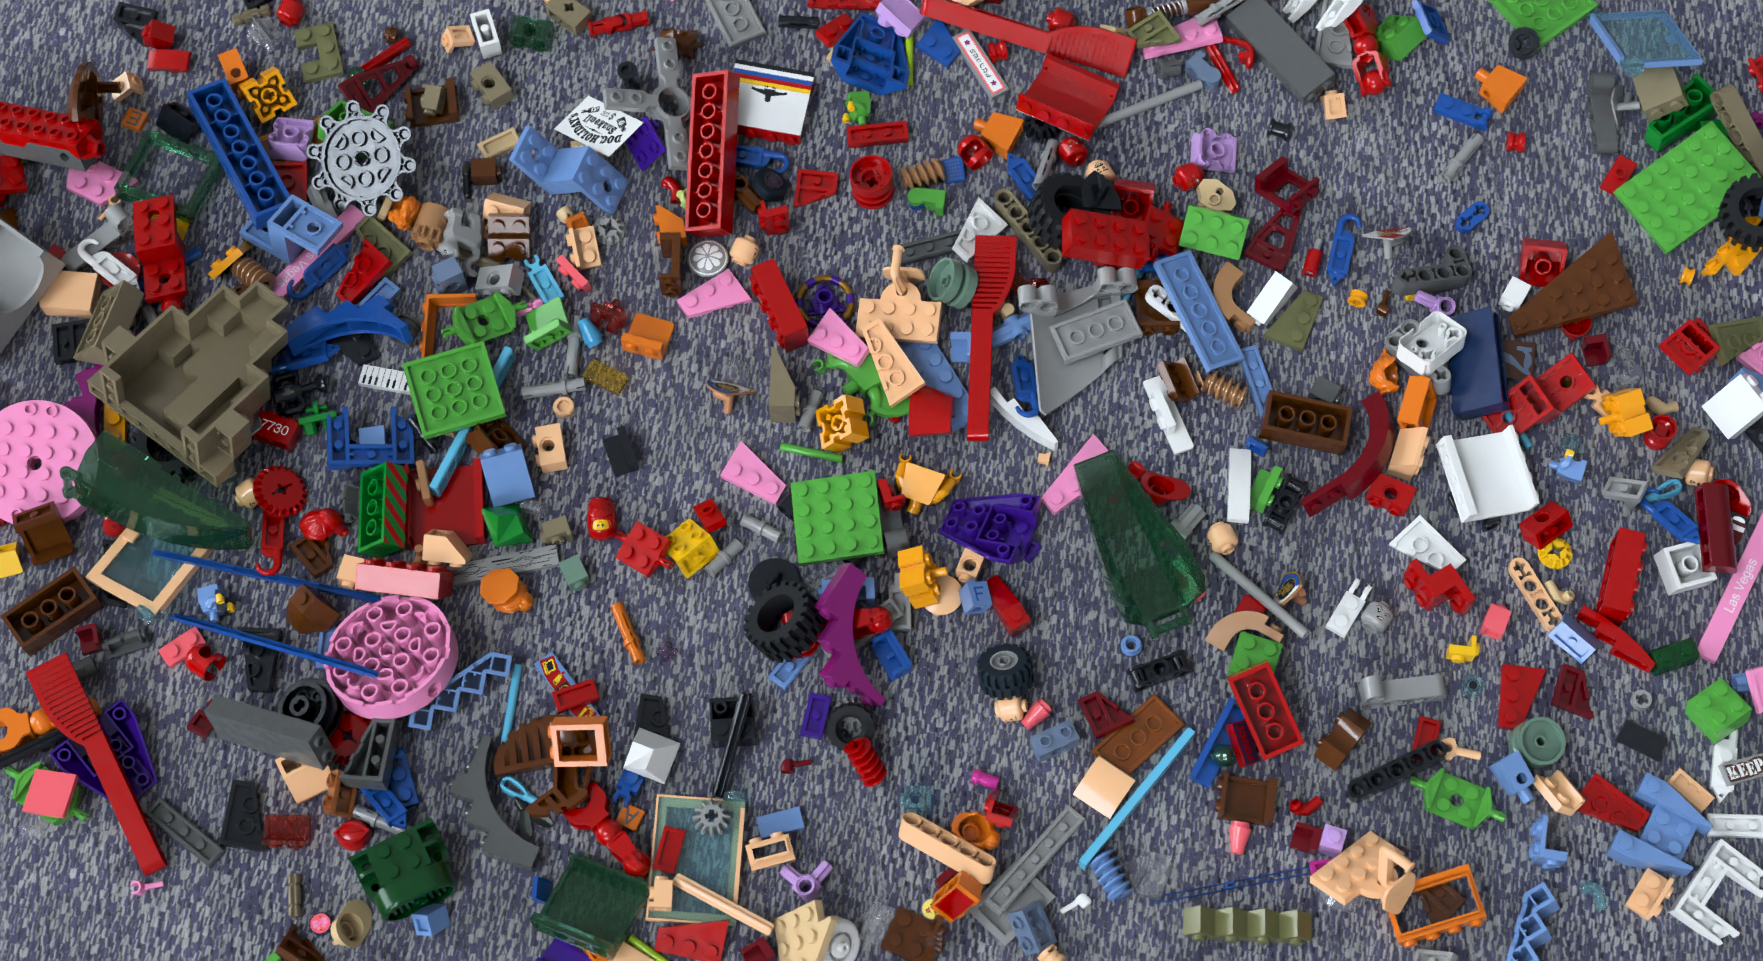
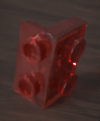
M265 815V837L262 839V844H268L269 848H281L282 845H290L292 849H302L311 842V815Z

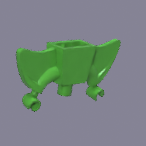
M827 353L828 362L823 363L820 359H815L812 362L813 366L821 365L820 368L814 369L820 375L824 374L827 368H830V370H844L849 381L842 387L846 395L852 396L858 391L865 399L870 398L869 413L862 417V421L871 418L869 427L875 425L874 416L894 418L909 414V397L893 408L890 407L871 353L868 354L859 368Z

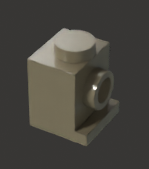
M422 84V88L425 90L420 99L421 108L424 109L423 114L435 117V114L443 115L447 91L441 86Z
M565 515L541 523L543 531H540L539 534L543 544L547 543L548 546L560 545L567 539H569V542H574Z

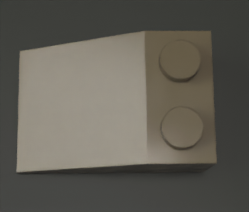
M772 348L769 391L771 422L796 423V416H800L801 410L800 395H796L795 386L777 349Z

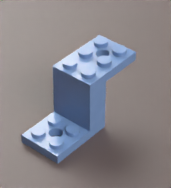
M525 126L509 158L510 162L549 194L582 192L608 215L615 213L629 183L625 176L590 146L557 149L532 126ZM532 150L536 153L535 159L532 158ZM604 182L608 185L607 191H605Z
M291 194L267 221L266 227L257 230L250 219L240 230L239 234L243 239L290 265L304 248L319 256L341 231L343 222ZM313 227H317L319 230L314 232Z

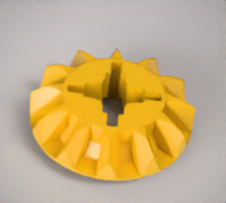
M1556 538L1541 550H1537L1539 560L1551 569L1564 568L1570 563L1573 555L1571 545L1566 542V539ZM1552 546L1556 550H1562L1558 556L1556 554H1549L1553 549Z

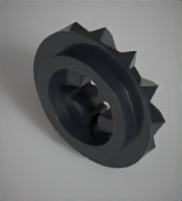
M1529 27L1518 28L1509 37V51L1518 59H1530V57L1537 54V50L1540 47V37L1535 30ZM1520 39H1523V40H1527V39H1528V42H1527V43H1528V45H1529L1530 48H1527V47H1522V48H1521L1522 42H1521Z

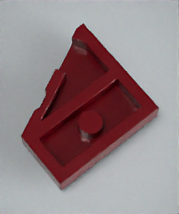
M1565 663L1562 664L1550 705L1589 720L1592 719L1594 714L1593 711H1590L1588 699L1590 695L1586 687L1585 671Z
M1098 691L1078 699V704L1096 740L1135 723L1132 715L1126 714L1118 705L1108 701Z

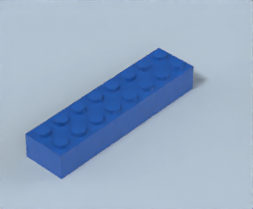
M222 78L187 91L188 105L255 228L258 230L266 227L267 221L290 197V194L226 79Z

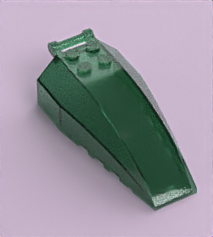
M105 430L87 449L77 471L69 466H64L59 470L60 478L63 480L64 485L62 494L65 498H74L82 506L94 509L101 517H108L118 524L145 536L176 545L201 549L240 550L250 549L252 546L251 523L213 498L207 500L198 494V488L195 486L187 487L180 482V476L177 474L169 475L161 469L162 465Z
M1113 450L1074 464L1078 487L1106 587L1124 622L1145 626L1151 639H1155L1159 634L1179 626L1192 624L1187 608L1205 592V575L1187 542L1173 524L1168 522L1161 509L1156 507L1149 494L1144 492L1137 479L1129 473V469ZM1177 613L1181 616L1158 626L1153 624Z

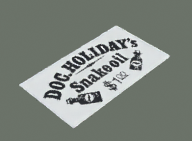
M587 96L555 130L609 157L644 122L621 111L605 110L603 102Z

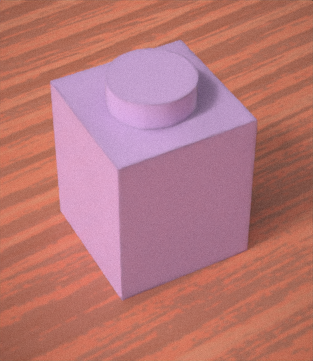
M1325 824L1317 852L1335 858L1342 851L1347 830Z

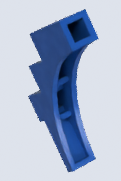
M378 294L361 307L357 304H352L348 300L331 312L322 310L317 305L285 327L288 331V343L283 348L295 357L323 341L350 334H383L396 338L405 344L411 342L413 338L410 333V325L405 320L401 321L394 313L393 309L395 307L388 298L384 299Z

